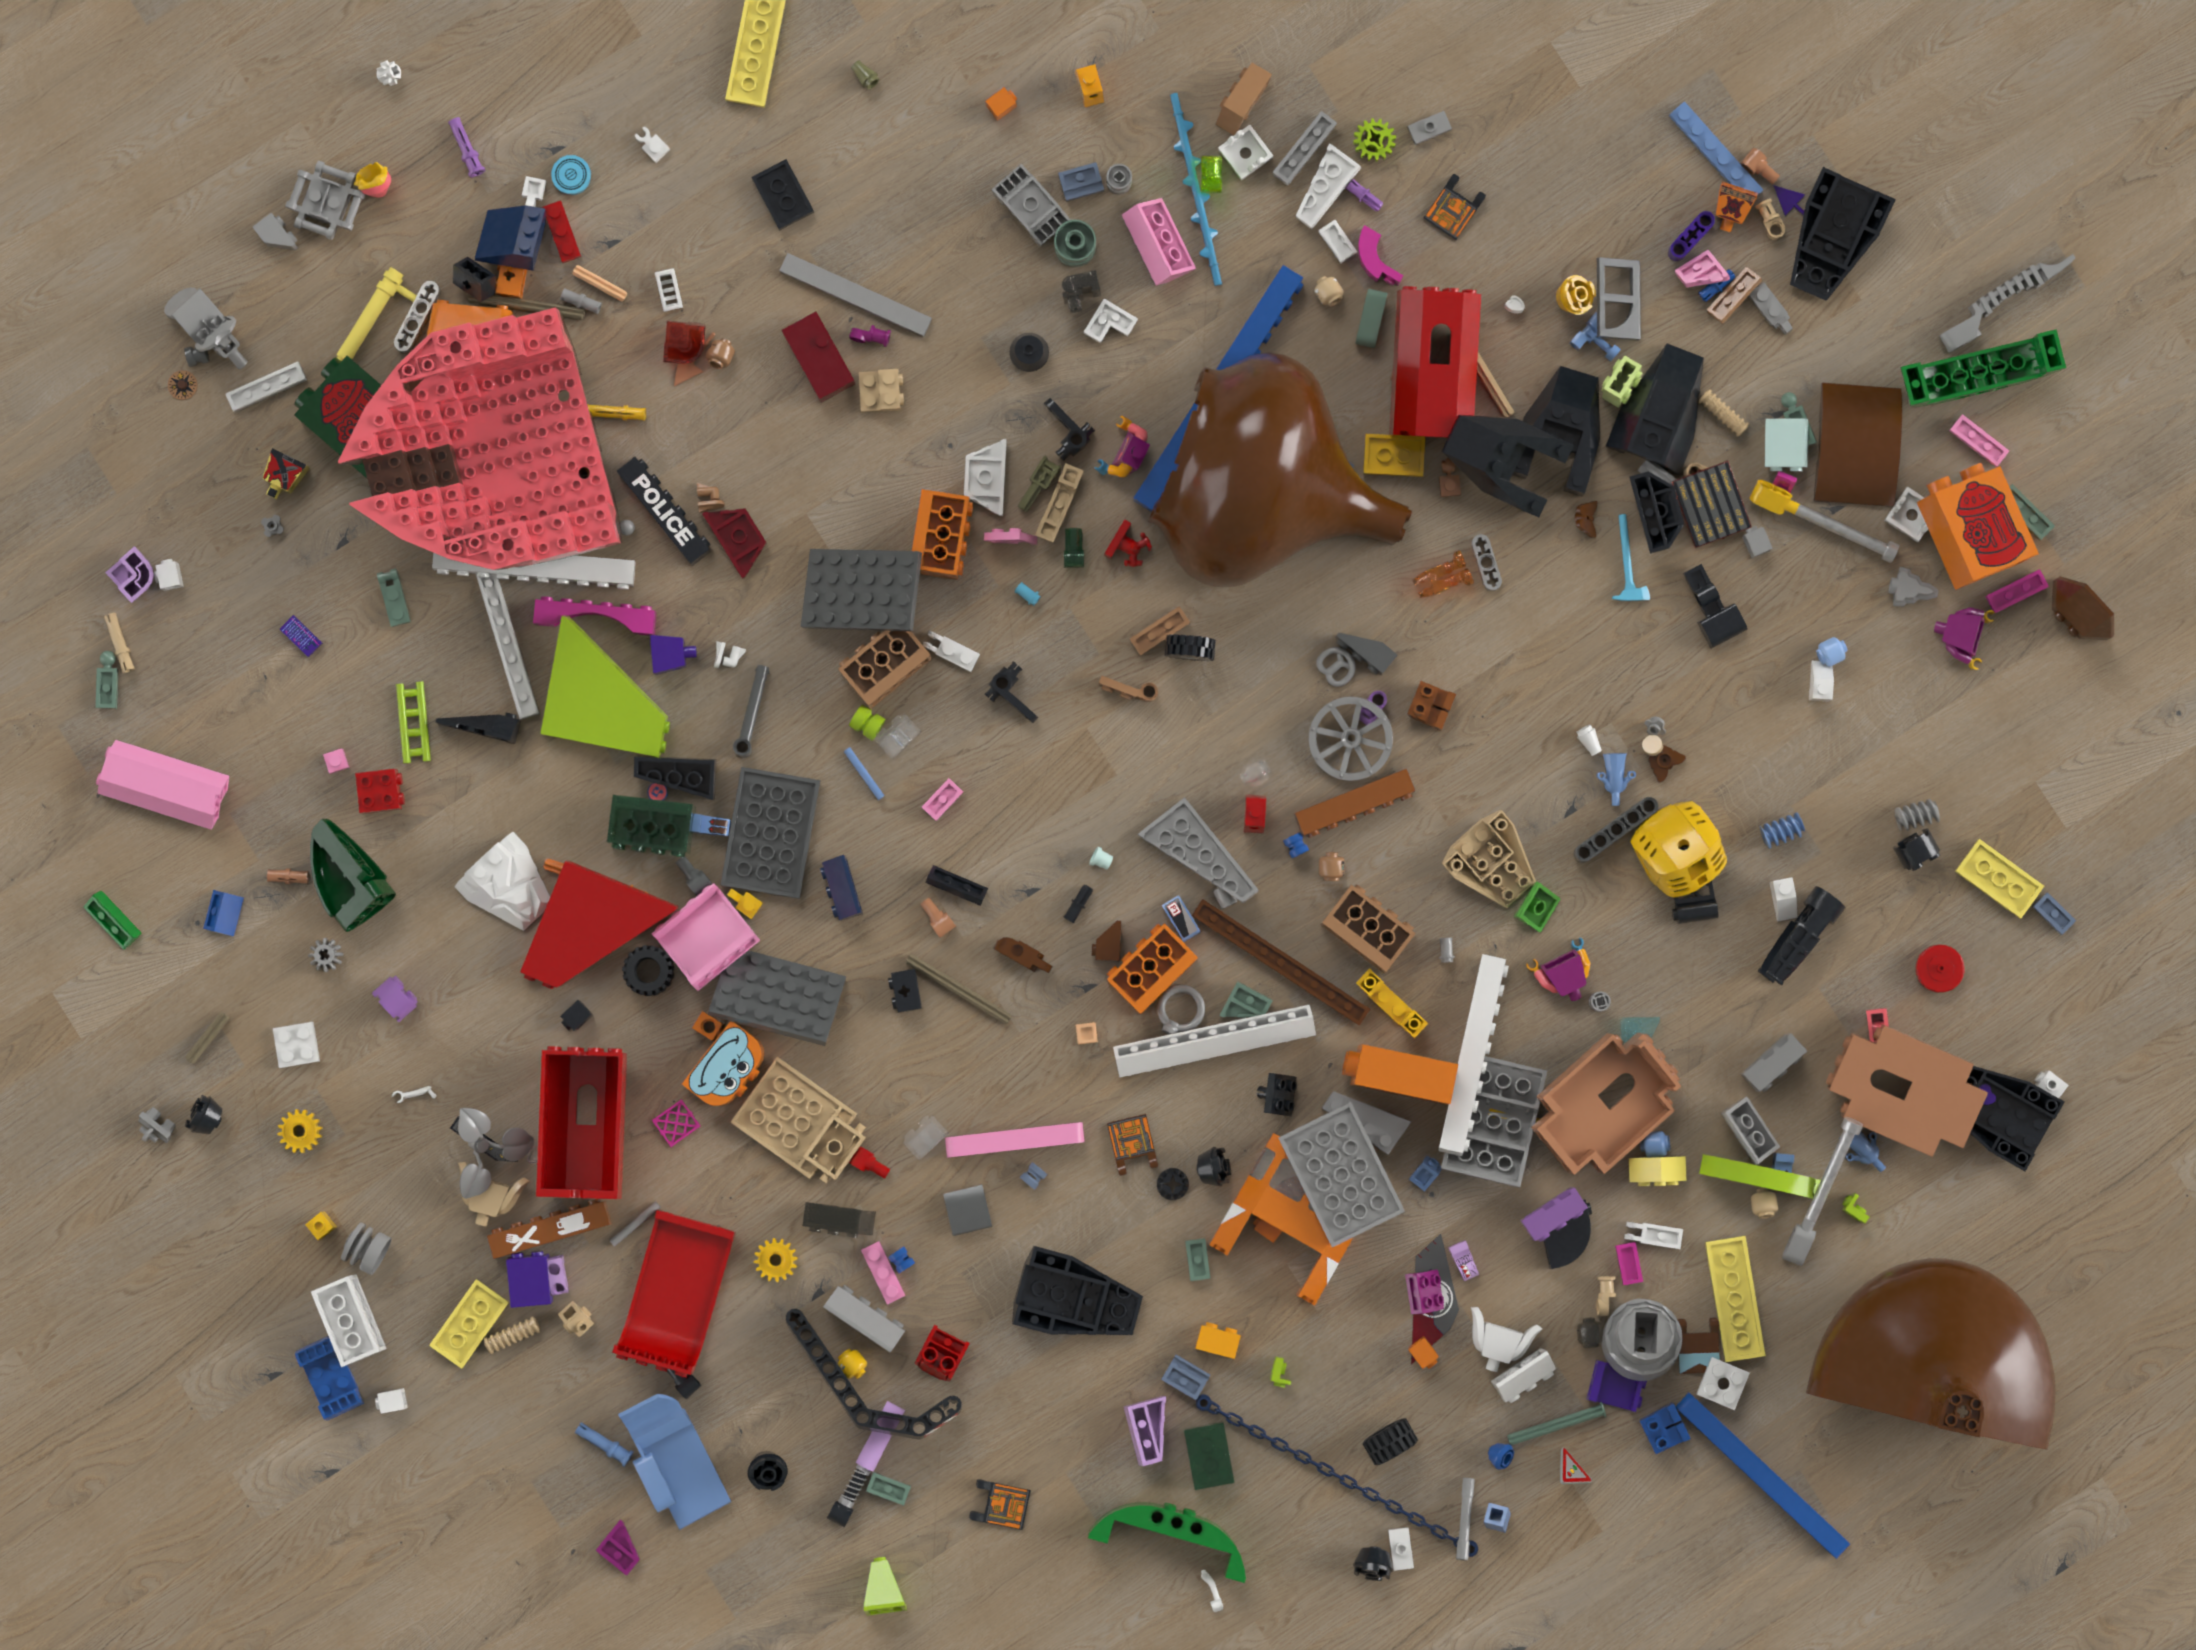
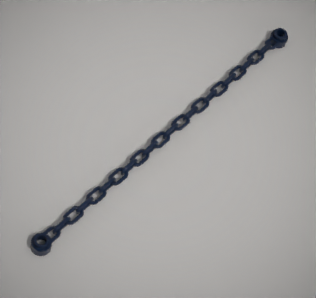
M1201 1394L1196 1399L1195 1403L1199 1410L1208 1411L1214 1415L1222 1414L1228 1423L1236 1427L1244 1426L1248 1429L1250 1435L1257 1439L1265 1438L1271 1441V1445L1277 1450L1293 1453L1296 1460L1303 1464L1311 1463L1315 1465L1317 1471L1327 1477L1335 1476L1339 1478V1482L1349 1489H1359L1365 1498L1373 1502L1381 1501L1385 1504L1387 1510L1394 1514L1402 1513L1408 1516L1409 1522L1419 1527L1426 1526L1430 1528L1433 1535L1440 1539L1448 1538L1452 1540L1457 1548L1459 1537L1453 1538L1448 1535V1531L1440 1525L1434 1524L1431 1526L1418 1513L1404 1511L1402 1505L1391 1499L1386 1501L1380 1498V1494L1370 1487L1362 1488L1358 1486L1357 1481L1346 1474L1341 1476L1336 1474L1332 1466L1324 1462L1316 1463L1312 1460L1311 1455L1303 1450L1294 1451L1281 1438L1267 1436L1266 1431L1257 1425L1249 1426L1243 1423V1418L1233 1412L1225 1413L1221 1411V1407L1211 1401L1208 1395ZM1202 1399H1206L1208 1402L1204 1407L1200 1405ZM1211 1404L1217 1407L1214 1409L1215 1411L1209 1409ZM1230 1415L1239 1419L1237 1421L1238 1424L1229 1420L1232 1418ZM1254 1428L1262 1431L1263 1433H1260V1436H1258L1252 1431H1254ZM1276 1440L1285 1444L1283 1445L1284 1449L1275 1445L1277 1443ZM1299 1452L1308 1457L1305 1459L1306 1461L1297 1457L1300 1456ZM1322 1465H1324L1325 1467L1331 1470H1329L1328 1473L1320 1470V1468L1322 1469ZM1345 1478L1354 1482L1351 1483L1352 1486L1343 1482ZM1367 1490L1376 1494L1374 1495L1375 1499L1366 1495L1368 1493ZM1391 1503H1393L1400 1508H1397V1511H1395L1388 1506H1391ZM1413 1515L1422 1519L1419 1521L1421 1524L1411 1519L1414 1518ZM1435 1527L1445 1532L1442 1533L1443 1536L1434 1532L1437 1530ZM1469 1540V1545L1474 1546V1551L1469 1552L1468 1557H1473L1478 1553V1545L1473 1540Z

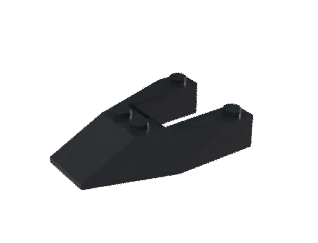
M1560 366L1525 414L1523 422L1574 445L1571 452L1575 453L1563 491L1583 497L1600 442L1599 377ZM1526 446L1512 475L1526 479L1534 457V449Z
M1459 415L1442 452L1482 492L1539 518L1547 499L1510 482L1512 474L1526 446L1566 463L1574 445L1517 418Z

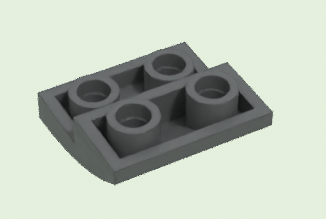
M983 1185L943 1194L953 1236L992 1227Z

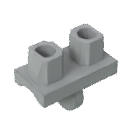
M152 1107L146 1113L142 1112L139 1115L140 1119L138 1122L144 1125L139 1129L144 1134L141 1140L147 1142L150 1139L155 1143L159 1137L165 1143H168L175 1129V1124L166 1119L162 1125H159L156 1120L161 1116V1113Z

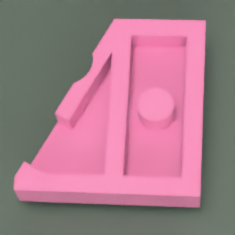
M1706 250L1675 270V274L1686 288L1728 281L1730 279L1729 274L1709 250Z
M1010 528L1009 532H1004L1003 529H992V532L984 533V541L1008 544L1026 542L1037 545V536L1023 533L1018 528Z

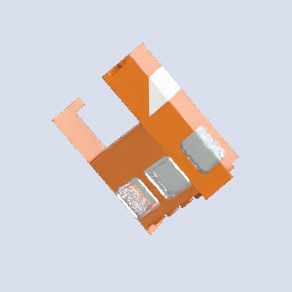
M1273 1133L1209 1245L1228 1256L1251 1214L1321 1253L1302 1288L1296 1294L1315 1306L1353 1238L1331 1247L1278 1139L1280 1136Z

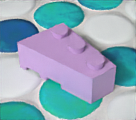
M1159 1396L1123 1406L1139 1466L1162 1461L1166 1396Z

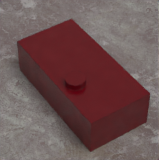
M816 311L781 330L821 403L856 384Z

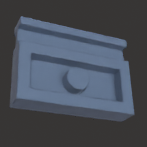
M1096 162L1058 173L1066 202L1104 191Z
M1175 1355L1161 1380L1196 1400L1210 1374L1180 1356Z

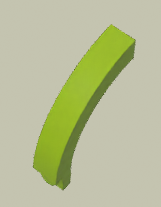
M1703 1154L1699 1174L1810 1199H1813L1821 1181L1816 1178Z

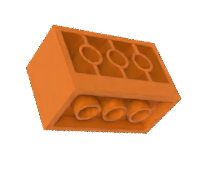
M922 489L912 551L922 553L920 574L958 580L959 575L962 576L964 564L961 558L966 556L967 542L964 539L965 536H969L970 522H967L968 516L972 517L973 502H970L969 496ZM950 513L951 517L944 519L943 515ZM943 532H946L948 535V537H945V539H942L941 536H939ZM943 552L945 556L938 558L936 554Z
M1158 923L1150 931L1152 934L1147 940L1143 938L1135 946L1137 950L1133 954L1128 952L1121 959L1123 964L1119 968L1114 966L1107 973L1109 976L1107 982L1140 1015L1198 959L1165 923L1162 926ZM1160 948H1163V949L1167 948V949H1168V952H1167V953H1168L1169 956H1167V957H1166V956H1162V957H1161V956L1159 955V954H1160V950H1159V949H1160ZM1145 962H1148V963L1153 962V963H1154V965H1153L1154 970L1151 971V970L1149 969L1148 971H1146V970L1144 969V968L1146 967V965H1145L1144 963H1145ZM1132 975H1133L1134 977H1136V976H1139V977H1140V978H1139V982H1140L1139 985H1137V984H1133V985H1132V984L1130 983V982H1131V978H1130V977H1131Z

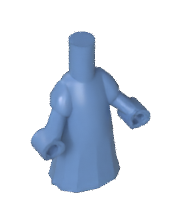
M1627 753L1603 754L1606 774L1604 772L1596 774V777L1604 783L1605 789L1611 793L1612 806H1620V793L1626 789L1627 783L1636 777L1635 771H1628L1627 776L1624 778Z
M1862 1131L1859 1135H1854L1849 1148L1857 1155L1848 1153L1845 1159L1847 1161H1860L1863 1164H1873L1879 1172H1882L1886 1166L1878 1159L1877 1134L1875 1132L1868 1134L1871 1143Z

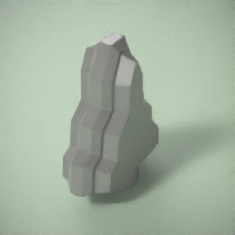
M1900 567L1897 577H1892L1890 580L1888 592L1894 594L1893 606L1904 607L1905 604H1914L1918 599L1930 600L1938 596L1937 588L1930 583L1922 582L1919 576L1911 574L1910 569Z

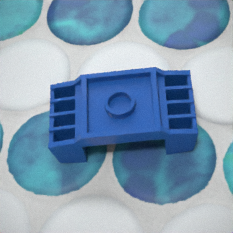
M329 1336L295 1352L297 1362L300 1367L304 1368L319 1401L318 1409L324 1420L328 1421L364 1404L349 1366L341 1367Z

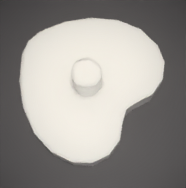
M1513 295L1505 303L1504 307L1507 311L1518 314L1523 312L1525 305L1519 297Z

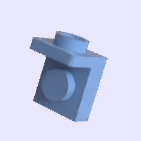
M1426 1156L1409 1180L1425 1192L1441 1171L1440 1163L1436 1159Z

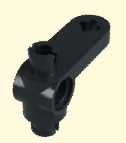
M1048 398L1044 405L1070 431L1060 442L1062 446L1055 451L1061 457L1060 459L1065 461L1069 455L1074 457L1091 441L1089 436L1095 432V429L1092 426L1090 427L1088 422L1080 428L1051 398ZM1073 436H1080L1082 442L1079 445L1073 444L1071 442Z
M1013 661L1008 668L1003 667L988 684L991 688L984 695L987 698L990 697L992 702H995L1001 696L1031 723H1034L1038 716L1009 692L1019 680L1016 676L1023 670L1019 665L1014 670L1017 664ZM1001 678L1008 681L1007 687L1003 689L996 685L997 681Z

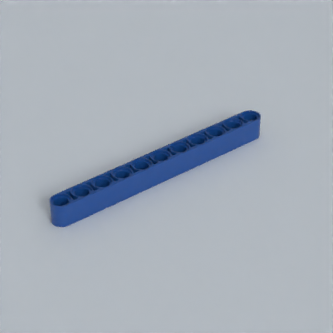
M1689 1392L1675 1406L1676 1409L1836 1559L1846 1550L1850 1543Z

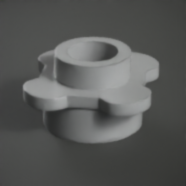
M278 515L261 520V524L265 529V536L271 537L283 532V527L280 523L281 518Z
M1651 717L1645 720L1644 724L1648 728L1647 733L1653 735H1664L1666 733V729H1664L1665 722L1660 717Z

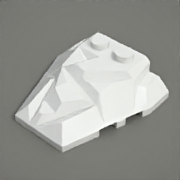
M514 832L506 836L501 842L495 844L466 871L464 876L454 886L467 901L523 931L544 913L550 899V895L531 858L528 847Z

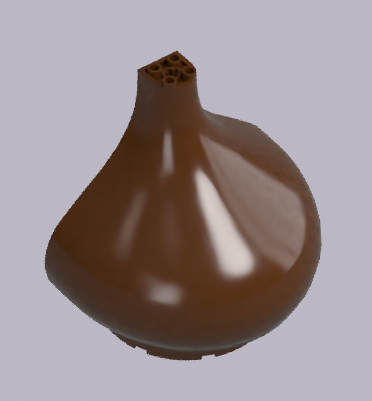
M1267 352L1250 355L1222 370L1204 367L1200 371L1194 391L1197 392L1195 404L1198 407L1196 411L1193 410L1176 456L1174 462L1178 464L1176 471L1172 470L1170 472L1164 491L1155 502L1148 521L1157 525L1163 531L1176 562L1189 576L1203 584L1214 587H1236L1252 581L1295 553L1320 541L1346 536L1370 538L1390 545H1394L1400 540L1402 541L1406 529H1403L1406 521H1409L1412 510H1409L1408 506L1376 492L1359 477L1349 463L1341 446L1320 383L1307 367L1289 356Z
M1928 1258L1897 1265L1880 1273L1858 1289L1840 1308L1823 1335L1815 1354L1806 1390L1807 1394L1905 1418L1940 1429L2048 1450L2055 1413V1376L2051 1354L2040 1325L2030 1308L2011 1287L1992 1273L1973 1264L1946 1258ZM1961 1406H1965V1410L1968 1411V1414L1964 1415L1963 1418H1960V1414L1957 1413V1409H1961Z

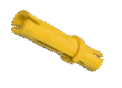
M587 404L593 417L620 418L623 421L628 419L646 420V408H632L628 405L618 407Z

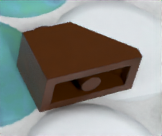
M1117 920L1096 939V944H1092L1091 956H1095V960L1119 961L1121 921Z

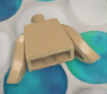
M466 1162L458 1163L460 1176L463 1169L468 1165ZM524 1177L511 1186L491 1180L489 1188L484 1193L467 1199L462 1197V1199L469 1206L470 1211L477 1212L475 1224L487 1226L489 1216L497 1217L499 1214H506L514 1207L523 1189L531 1181Z

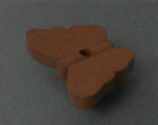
M1597 501L1577 506L1575 513L1576 527L1590 538L1596 537V530L1593 525L1594 517L1592 516L1597 509Z
M1663 745L1661 753L1656 756H1650L1648 761L1651 769H1654L1653 773L1657 781L1661 783L1666 779L1668 769L1671 770L1673 765L1683 763L1686 756Z

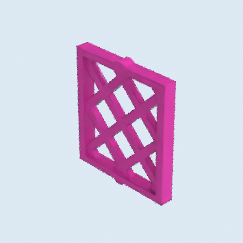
M682 1099L652 1120L670 1147L701 1127ZM678 1105L677 1112L670 1111ZM681 1105L685 1107L687 1114L680 1113ZM669 1113L676 1114L675 1122L668 1121ZM666 1114V1120L659 1119ZM679 1115L686 1116L685 1123L678 1122ZM689 1117H692L695 1125L688 1124ZM658 1122L665 1123L664 1130L660 1129ZM668 1123L675 1124L674 1132L667 1131ZM677 1125L684 1126L683 1133L676 1132ZM687 1126L694 1127L692 1130L686 1133ZM666 1133L673 1134L672 1141L668 1140L665 1136ZM676 1135H681V1136H682V1137H680L678 1140L675 1141V1136H676Z

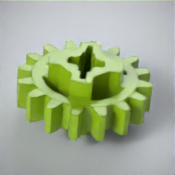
M1371 118L1369 124L1364 120V127L1358 125L1357 129L1359 132H1354V137L1358 138L1353 140V144L1358 145L1355 151L1362 152L1361 158L1365 155L1368 156L1367 161L1369 162L1371 158H1374L1375 162H1378L1379 157L1385 160L1386 153L1391 155L1392 150L1390 148H1395L1396 145L1392 142L1396 140V136L1391 135L1394 132V128L1388 129V122L1384 125L1381 124L1382 119L1375 122L1374 118ZM1366 132L1367 139L1362 142L1361 137ZM1371 138H1378V143L1375 141L1371 142ZM1386 138H1388V144H1387V146L1384 148V145L1382 144V141H1384V140H1386Z

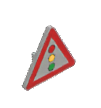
M1563 1447L1560 1457L1561 1484H1590L1592 1482L1590 1476L1568 1450Z

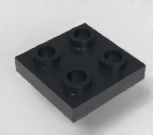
M1269 1073L1267 1087L1259 1086L1257 1091L1264 1092L1257 1093L1259 1099H1265L1264 1113L1292 1117L1297 1077Z

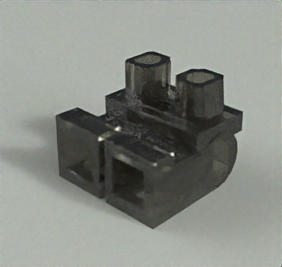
M1096 270L1067 276L1062 281L1064 304H1069L1070 313L1082 311L1080 301L1084 300L1083 294L1093 293V297L1101 296Z

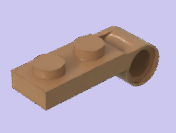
M1101 676L1099 681L1102 690L1113 693L1114 690L1121 693L1120 697L1127 700L1137 698L1145 702H1152L1158 696L1157 686L1150 682L1143 684L1139 690ZM1147 687L1153 688L1155 691L1154 696L1146 697L1143 694L1144 689Z

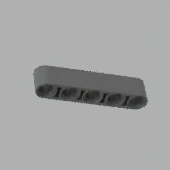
M1646 797L1577 846L1574 850L1575 859L1581 863L1587 862L1653 815L1658 810L1657 800L1653 797ZM1645 801L1653 804L1651 812L1644 809L1643 804ZM1629 813H1634L1637 816L1636 823H1630L1627 820ZM1612 825L1620 826L1621 832L1619 835H1614L1611 832ZM1597 836L1604 838L1605 844L1603 847L1595 844ZM1580 848L1588 850L1589 855L1587 858L1583 859L1579 856Z

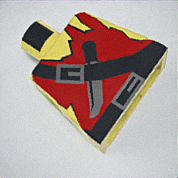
M272 448L263 475V480L271 484L266 495L277 500L281 490L292 493L310 467Z

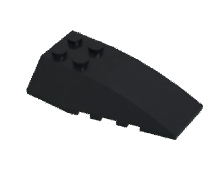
M1822 167L1805 204L1790 285L1827 301L1872 243L1878 238L1896 199Z
M1033 1246L1024 1263L1015 1295L1012 1324L1051 1335H1133L1143 1296L1071 1255Z

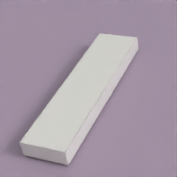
M295 362L226 393V397L235 413L303 383L307 379L300 363Z

